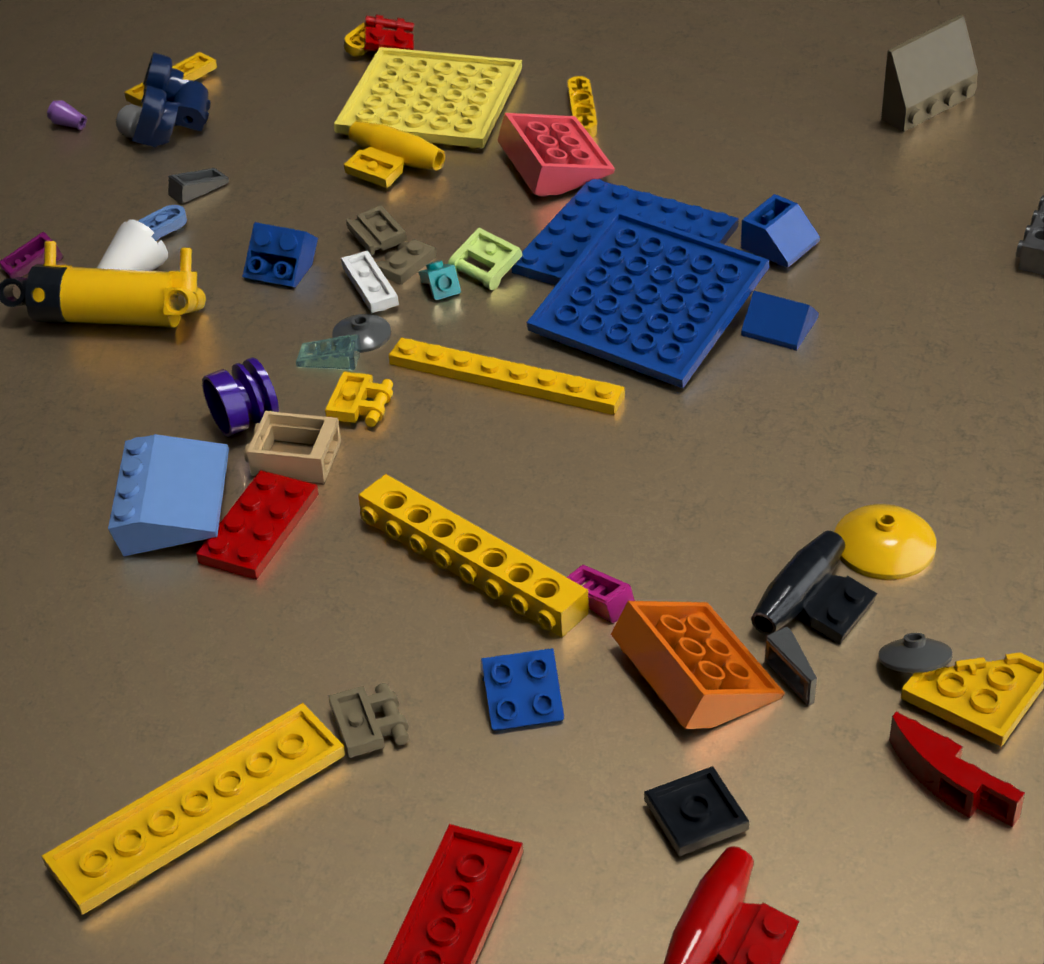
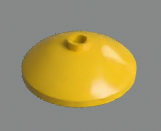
M873 504L855 509L838 522L834 531L845 542V550L840 560L853 571L870 578L897 580L911 577L929 566L936 552V537L930 525L914 512L895 505Z

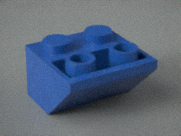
M776 194L772 195L742 219L741 248L787 268L820 241L819 234L799 204Z
M254 222L242 277L296 288L313 264L318 238L306 231Z

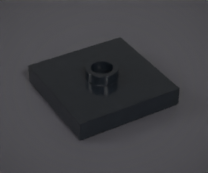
M713 766L644 792V801L679 857L749 830L748 818Z

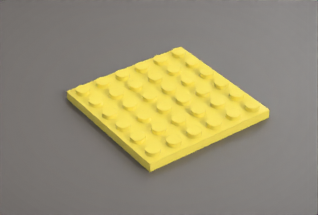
M380 47L334 123L335 133L349 136L351 125L355 121L384 124L417 135L430 143H439L446 146H468L473 149L484 148L522 70V60Z

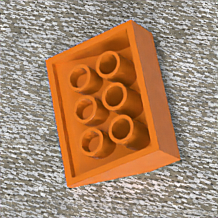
M627 601L611 632V636L618 643L621 651L629 657L637 667L640 675L648 681L657 693L658 698L666 704L676 717L677 722L684 729L714 728L778 701L785 694L708 602Z

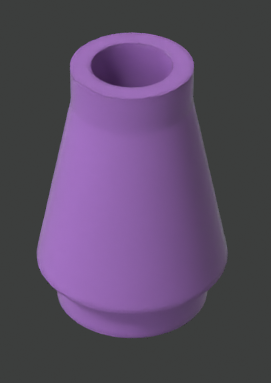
M55 100L48 108L47 116L53 124L81 130L87 123V116L78 112L64 100Z

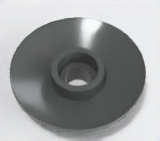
M357 314L338 322L333 329L332 336L334 343L345 351L356 353L369 352L387 343L391 336V327L380 316Z
M921 633L906 634L903 639L890 642L879 650L880 663L889 669L900 672H929L946 666L952 660V650L947 644L926 638Z

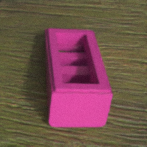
M586 565L580 566L567 576V578L579 585L589 580L583 585L584 588L588 589L589 609L611 623L618 621L627 601H635L631 585Z

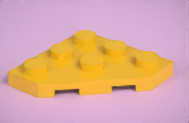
M1020 652L1005 654V659L986 662L984 657L955 661V666L929 672L914 673L903 686L901 699L1002 747L1043 690L1044 663Z

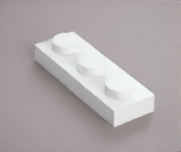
M368 251L341 258L342 268L371 313L384 311L399 305L398 295Z

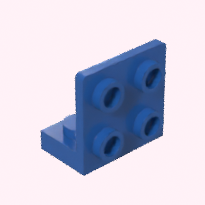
M553 648L481 658L480 669L482 681L484 680L490 723L493 731L563 721L564 712Z

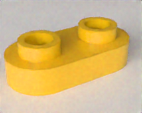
M365 22L345 36L344 50L352 56H361L370 51L364 50V32L367 26Z

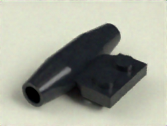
M824 531L792 557L768 585L751 617L752 624L756 630L764 635H770L780 630L803 612L811 627L838 644L842 643L874 603L877 593L848 575L847 577L832 575L845 550V542L839 534L833 531Z

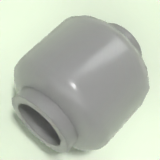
M130 104L124 106L119 111L116 118V126L123 136L133 139L142 107Z

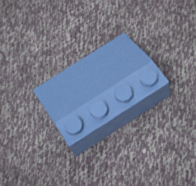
M157 434L136 437L125 441L108 530L123 556L218 536L229 455L227 444Z

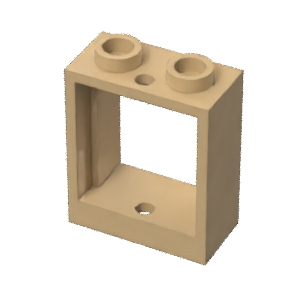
M265 411L261 422L255 425L254 437L251 443H248L245 447L244 458L246 462H249L251 476H256L260 470L301 481L325 483L341 444L338 418ZM275 440L314 444L310 455L270 451Z

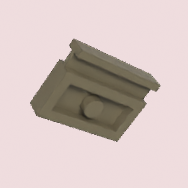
M382 205L358 214L357 219L353 221L350 218L346 219L349 231L371 256L375 254L377 249L381 248L384 251L407 241L406 231Z

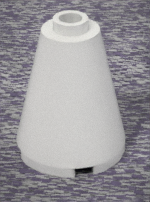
M129 219L119 227L97 268L153 271L168 259V251L162 240L157 243L151 237L154 232L149 227L139 221Z

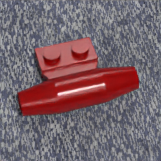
M727 847L699 881L672 933L663 964H712L716 957L722 964H780L800 921L763 902L762 904L744 903L754 860L747 851L739 847Z

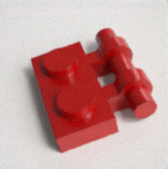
M382 15L365 17V25L367 26L364 32V50L378 51L380 47L414 50L413 33H406L413 32L414 23L405 22V19L397 18V20L386 19Z

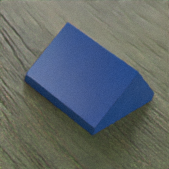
M753 291L742 326L741 336L798 350L818 319L819 312L808 304Z

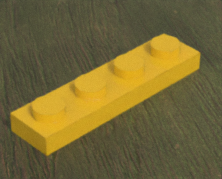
M198 52L172 66V68L184 72V80L194 81L216 69L217 64L216 59ZM143 82L124 92L126 101L140 107L143 106L141 103L145 87Z

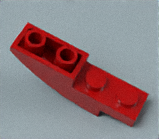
M897 711L893 714L889 741L897 756L922 785L940 800L968 818H971L975 811L979 809L1011 827L1015 825L1021 815L1025 792L1015 788L1008 782L990 775L978 766L962 760L963 746L954 742L949 737L942 736Z

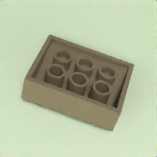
M964 16L954 17L887 51L881 120L904 132L975 95L978 71Z

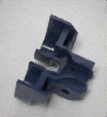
M155 52L152 53L143 85H145L141 101L143 106L132 141L157 147L169 143L174 126H183L202 132L203 126L208 121V110L210 109L211 101L208 100L207 88L197 81L184 80V72L172 68L173 62L168 56Z

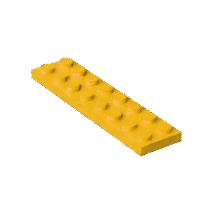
M301 703L43 854L44 865L83 915L346 755L344 745L304 703Z

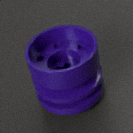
M256 358L246 359L243 365L240 363L234 364L231 371L232 376L228 371L221 369L202 378L203 393L209 411L220 431L227 437L247 430L250 423L249 418L253 423L257 424L261 422L265 411L279 412L278 399L272 382L264 367Z

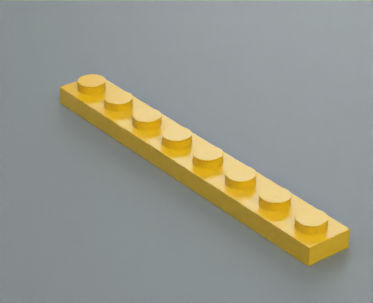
M401 337L389 353V364L612 415H615L625 397V387L415 341L413 339Z

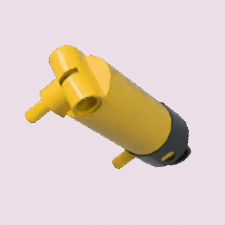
M45 241L44 264L32 266L27 278H8L0 283L1 303L8 307L26 305L28 315L32 321L70 324L75 322L175 328L182 314L201 310L205 305L206 297L203 290L197 287V271H191L192 249L185 247L180 248V270L161 272L57 265L56 242ZM15 285L20 289V297L18 299L13 295V287Z

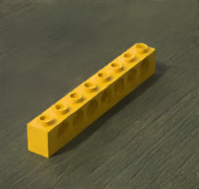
M383 475L358 494L360 515L365 523L380 529L390 538L410 547L415 553L422 554L435 562L440 568L449 570L459 576L464 582L476 586L486 592L491 598L503 602L516 613L535 621L543 629L550 630L562 638L589 614L588 589L389 475Z

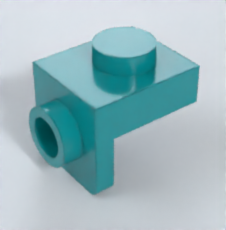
M440 260L426 264L427 269L419 271L421 283H428L430 285L434 300L461 293L455 265L443 264V261Z

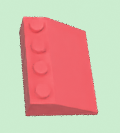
M504 113L497 141L534 195L540 197L561 195L585 185L590 180L601 179L614 173V166L576 116Z

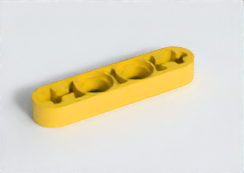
M583 76L572 77L567 82L571 116H576L593 138L597 135V118L590 80Z

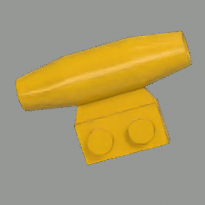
M355 121L349 129V139L364 148V150L359 149L344 164V169L347 174L388 188L403 173L404 165L439 170L444 164L445 152L417 135L384 124Z

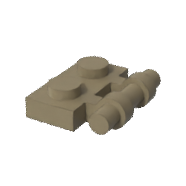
M387 683L377 685L375 688L376 694L367 696L364 686L328 696L332 713L349 758L385 748L383 736L386 735L393 737L397 745H404L409 741L407 733L409 726L405 716L398 711L399 701L395 692L390 691ZM380 711L384 713L385 717L376 719L374 713Z

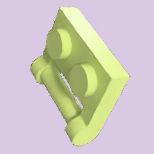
M478 228L450 257L448 264L455 265L456 272L461 271L483 283L484 287L493 291L499 286L501 278L515 265L523 254L519 247ZM471 257L492 269L486 272L466 260Z

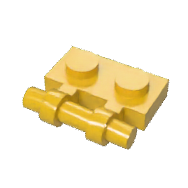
M343 371L326 406V417L338 418V421L356 423L359 415L366 416L365 424L369 427H375L385 414V404L389 403L392 398L393 382L390 379H384L381 384L373 383L371 374ZM367 398H374L373 401H368V400H366V399H367Z

